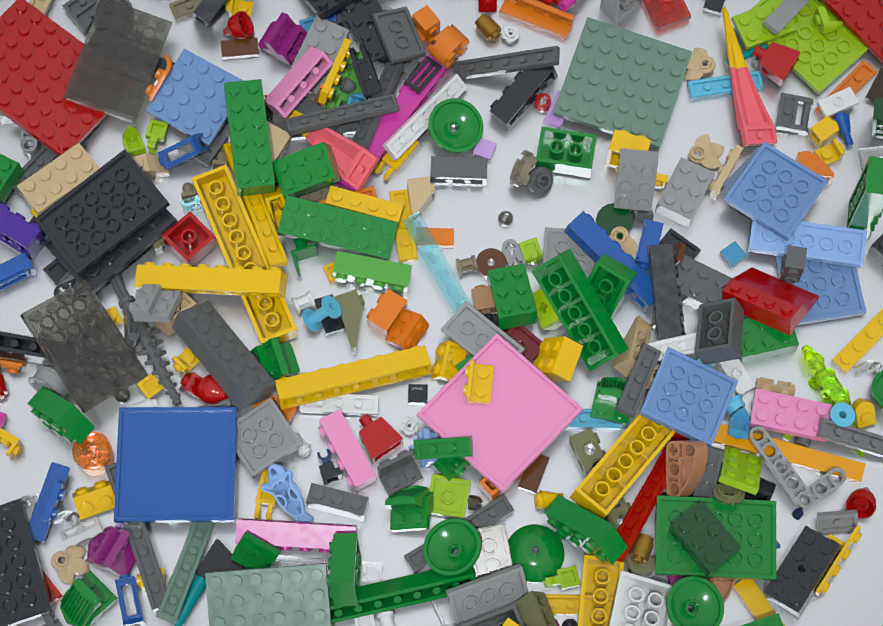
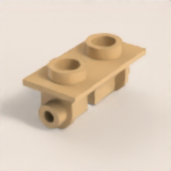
M763 377L756 379L755 386L757 389L790 396L795 394L796 388L792 382L778 380L776 385L773 379Z

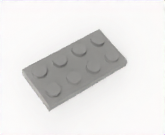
M316 15L291 68L311 46L323 51L334 63L342 43L348 37L350 30L326 19L321 20ZM332 66L311 88V93L320 95Z
M465 302L441 328L442 333L469 355H472V357L496 333L520 354H523L525 348L468 302Z
M521 564L446 590L455 626L513 605L529 593Z

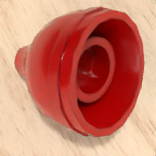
M238 11L228 19L223 33L235 39H247L254 33L253 22L246 12Z
M211 375L205 376L199 383L197 395L203 403L214 405L229 398Z
M867 487L856 489L849 495L846 501L847 510H857L858 518H869L876 510V498Z

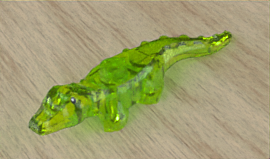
M809 345L803 346L802 354L805 363L814 374L812 378H809L808 386L812 390L819 392L823 398L822 403L832 404V407L837 403H846L852 407L849 390L843 388L836 377L835 371L825 366L823 355ZM855 420L850 426L855 427ZM854 449L859 457H865L863 451Z

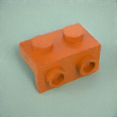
M404 309L386 336L385 341L402 350L411 349L418 344L429 327V323L421 314Z

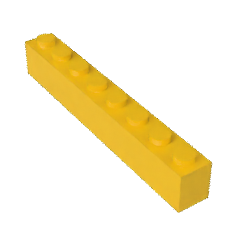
M144 262V265L137 264L134 287L141 289L143 284L161 285L162 290L181 291V293L285 297L288 275L281 271V268L277 267L263 270L262 267L253 266L252 269H245L243 266L227 268L224 265H216L215 268H210L205 264L191 267L190 264L181 263L180 266H174L171 263L156 265L152 262Z
M425 345L414 346L411 349L397 350L389 354L376 355L364 360L359 359L347 364H338L330 368H320L317 371L300 373L296 376L282 377L279 380H274L276 382L275 390L280 408L283 410L431 375V361Z

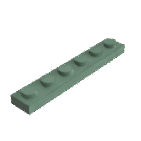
M215 522L192 523L155 617L175 624Z

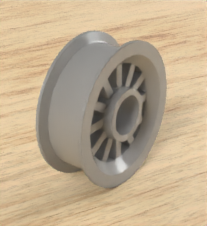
M36 366L37 372L33 377L28 378V383L37 392L43 386L64 398L67 392H72L73 390L71 384L64 377L45 366Z

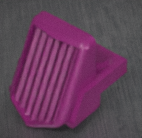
M281 12L278 19L270 23L258 46L262 50L274 55L278 60L292 66L307 32L301 25L295 24L287 13Z
M112 526L105 527L103 532L89 541L87 559L85 561L100 569L105 568L118 576L128 574L136 561L128 539L130 533L125 529L117 530Z

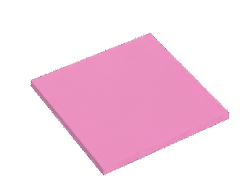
M496 333L471 359L475 360V364L494 365L490 405L467 403L466 396H463L464 384H468V377H465L466 366H470L469 361L416 415L440 438L472 436L473 456L463 458L499 491L504 493L583 411V408Z

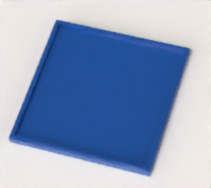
M119 407L114 523L234 522L237 407Z

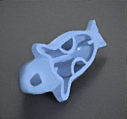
M270 464L268 467V483L262 484L261 489L272 494L279 506L287 514L294 517L296 521L311 522L314 520V517L305 511L302 493L298 485L292 480L293 472L289 469L287 470L283 465Z

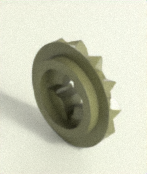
M719 483L713 489V497L717 499V502L733 506L734 503L740 504L744 500L745 491Z

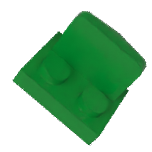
M277 337L270 338L263 345L255 346L250 351L273 380L295 375L300 370L292 345L289 342L280 344Z
M604 377L601 379V382L598 381L590 417L628 426L630 417L615 410L627 381L619 377Z
M414 485L401 489L385 500V507L391 509L390 531L429 530L430 512H433L434 492H429L428 487Z
M90 570L81 579L77 578L73 581L71 587L60 600V609L67 624L72 626H92L108 608L117 602L118 598Z

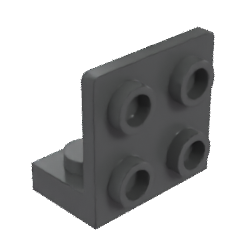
M403 450L397 454L396 458L392 460L390 458L385 459L377 467L378 478L388 497L401 489L424 480L415 463L413 450Z

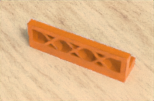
M504 0L499 10L500 15L563 40H567L575 17L572 14L536 0Z

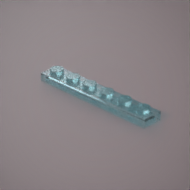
M417 212L402 220L454 314L465 302L472 306L420 213Z

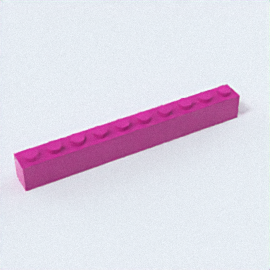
M428 55L431 59L440 64L432 55ZM428 62L411 83H414L431 63ZM435 66L417 87H419L422 84V82L429 76V74L435 69ZM442 66L439 73L419 95L416 94V91H412L409 86L402 85L399 90L400 94L396 98L399 111L383 114L368 149L380 158L379 162L382 161V158L387 153L382 145L429 99L452 66L449 69ZM342 178L341 181L336 182L338 188L357 191V189Z

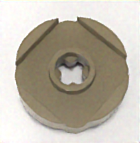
M527 150L521 153V155H524L521 160L517 158L511 171L510 178L513 181L510 184L517 188L522 184L526 185L528 183L530 169L534 167L537 161V157Z

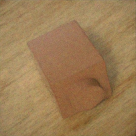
M477 285L471 289L473 307L483 315L494 313L495 306L490 285Z

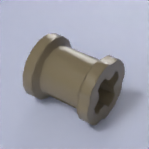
M475 255L462 260L455 259L459 276L464 272L478 271Z

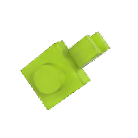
M150 119L145 134L146 139H150L147 145V149H149L148 154L156 155L158 141H165L169 128L167 123Z
M576 565L557 569V576L547 577L543 582L545 589L559 585L560 590H565L581 585Z

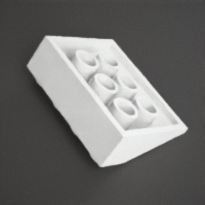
M621 570L609 626H671L666 610V599L672 585Z

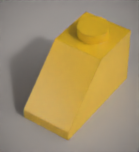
M279 185L275 186L274 193L262 194L276 232L279 228L285 203Z

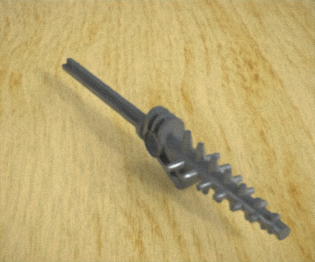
M118 273L110 280V283L120 300L118 305L120 309H123L125 345L133 348L139 340L142 350L137 353L138 356H148L147 361L144 362L145 366L153 365L154 371L151 374L159 376L160 381H158V384L164 385V388L167 390L165 394L170 395L172 404L178 406L182 403L180 400L181 394L177 393L175 389L177 383H173L170 378L174 373L168 372L166 366L170 365V361H163L161 358L167 352L166 350L160 351L156 347L162 344L163 340L152 338L160 330L147 328L146 324L150 322H134L133 316L129 311V305L135 301V298L129 295Z

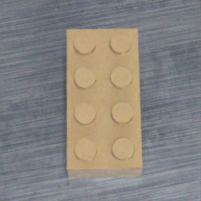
M78 143L17 185L21 196L39 216L96 172L99 167L80 143Z

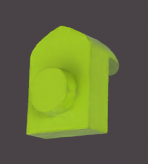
M825 6L817 7L813 18L821 34L831 33L843 25L841 21L830 22Z
M129 126L122 135L124 149L131 157L146 153V148L139 131Z
M537 237L518 243L527 265L536 266L541 262L543 253Z

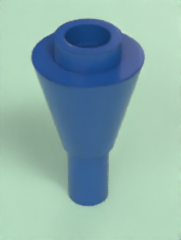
M845 112L835 114L833 120L837 122L840 129L839 132L844 137L846 146L854 145L850 134V114H845Z

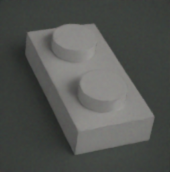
M857 510L817 513L818 533L854 531L858 525Z

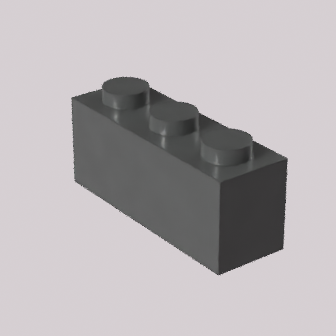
M442 154L431 156L430 183L486 186L488 158L482 156L465 157L463 155L446 157Z
M311 483L306 504L308 508L364 521L369 506V497Z

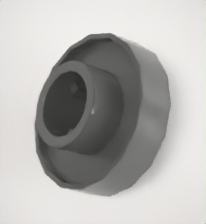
M534 167L529 172L530 179L527 186L533 193H547L553 184V175L546 167Z

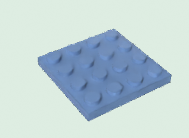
M183 49L155 98L148 105L146 112L190 137L194 134L202 133L203 137L198 138L199 141L211 147L227 121L224 83L244 80Z
M764 142L724 197L723 202L788 241L829 181Z
M774 255L780 278L783 257ZM805 260L802 276L799 282H795L793 285L818 295L819 299L799 325L866 314L867 311L856 267Z
M668 347L639 411V415L686 438L704 441L706 445L712 446L738 381Z

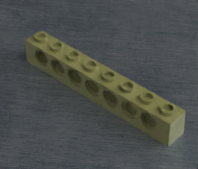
M591 428L569 437L570 447L585 478L593 469L592 467L596 466L606 454L605 450H601L599 446L600 439L597 433H593ZM591 448L595 453L587 455L584 450ZM623 496L618 501L619 506L612 508L604 518V520L613 525L616 531L620 526L617 519L625 518L631 507L629 502H625ZM628 553L624 563L629 573L645 578L655 574L654 555H650L647 563L638 565L631 561Z

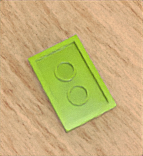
M776 0L732 16L731 20L746 51L757 47V45L761 46L797 32L798 29L793 19L777 36L763 25V22L784 0Z
M725 446L718 482L756 495L759 489L762 459L754 454L741 452L737 448Z

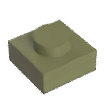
M162 237L152 244L157 256L164 253L162 246L165 244Z

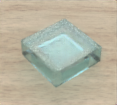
M198 196L180 202L184 215L189 211L194 212L202 208Z

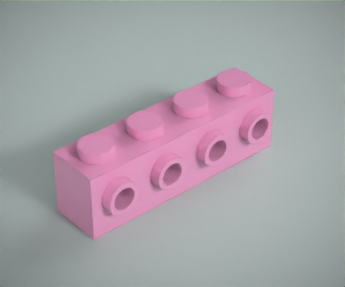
M311 46L264 99L265 104L273 113L286 118L332 66L333 62L323 51Z
M339 409L319 419L320 426L318 430L323 438L326 437L328 439V449L331 454H336L338 467L341 471L344 470L347 477L345 479L349 487H354L355 491H358L376 482V474L341 410Z

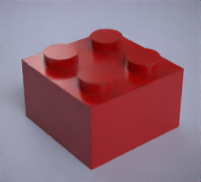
M191 211L162 235L164 244L184 264H190L191 267L218 245L216 236Z

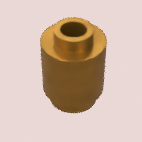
M482 14L475 21L477 30L488 41H495L500 37L501 27L490 16Z
M643 533L639 534L629 553L632 562L638 565L648 562L654 547V539L651 536Z

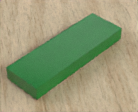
M472 436L413 440L415 460L473 456Z

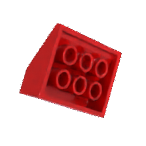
M753 267L732 278L722 290V300L736 298L744 309V316L787 335L792 334L819 299V296L784 282Z

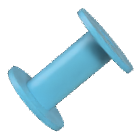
M324 296L321 302L322 307L316 311L312 309H305L303 311V321L310 330L314 332L319 331L322 328L321 321L328 316L331 318L340 317L341 307L334 297Z
M837 403L830 410V420L839 427H848L855 420V412L850 405Z

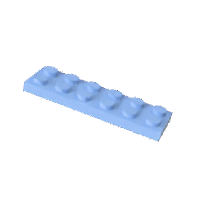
M752 219L748 252L783 257L787 246L792 245L807 248L806 260L863 268L867 231L801 221L787 241Z

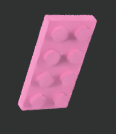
M756 388L749 426H761L765 430L826 443L827 440L817 438L816 436L820 418L830 419L832 404Z

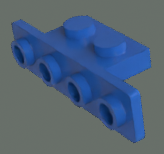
M54 462L50 464L29 523L33 540L43 543L52 519L55 520L59 511L57 505L59 501L63 500L65 494L63 488L70 468Z

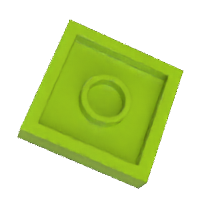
M432 474L429 492H434L433 512H430V514L464 519L471 481L459 478H452L449 481L445 476Z

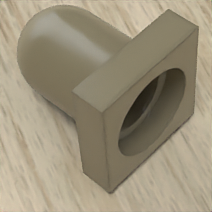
M220 151L217 154L216 160L213 159V169L226 164L228 167L225 151Z
M190 182L184 183L182 186L183 192L181 193L183 204L198 202L193 185Z

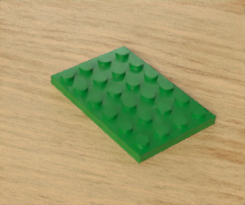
M657 495L655 575L776 580V501L742 500L740 504L734 503L731 506L730 504L724 505L723 502H717L716 498ZM701 501H703L741 547L734 557L708 577L669 532L670 526Z

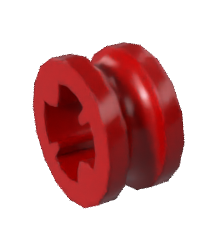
M545 93L538 94L535 98V108L540 112L548 111L551 106V97ZM546 100V104L540 105V101Z

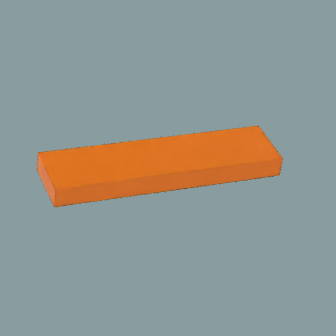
M863 60L828 96L848 87H851L856 95L877 74V71ZM817 106L814 111L824 119L822 112Z

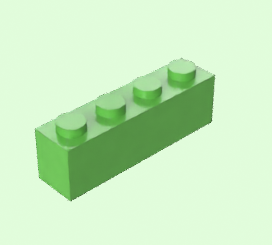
M337 251L332 278L342 283L349 281L354 282L358 286L370 285L378 290L385 288L392 290L394 293L401 294L403 292L407 293L412 265Z

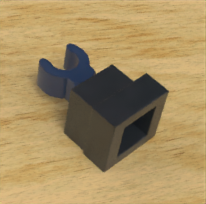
M327 449V457L324 458L317 452L318 460L323 463V465L319 466V471L324 485L343 479L340 468H335L333 461H330L331 452L329 449Z

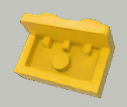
M100 480L94 483L92 487H80L72 493L80 520L114 508L115 496L110 481Z

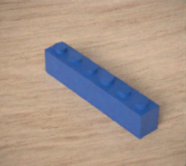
M582 211L567 225L564 232L595 263L604 254H607L637 272L638 274L627 295L645 312L653 304L651 280L648 272L637 265L635 259L630 254H626L622 250L621 245L617 241H613L608 236L607 231L595 223L594 218L590 214Z

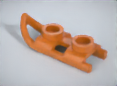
M164 54L167 62L166 69L159 68L154 76L157 79L155 84H150L145 91V94L150 96L148 100L151 102L173 67L171 58Z
M0 358V369L5 367L8 368L10 373H19L23 366L26 367L27 362Z

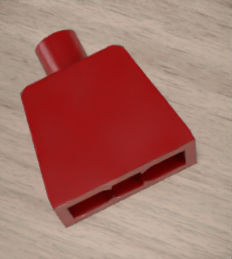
M772 42L767 50L757 45L752 55L761 59L758 65L759 71L781 87L797 63L800 51Z
M365 414L359 419V422L364 427L359 431V438L372 464L403 444L402 436L382 417L373 421L369 414Z

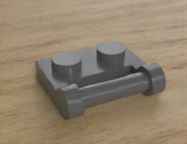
M781 92L775 129L795 132L803 136L808 135L810 108L813 106L814 100L809 97ZM798 104L803 105L800 125L795 124Z

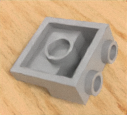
M143 284L141 289L136 290V299L130 303L129 311L133 316L134 322H171L182 298L181 291L162 290L161 285Z

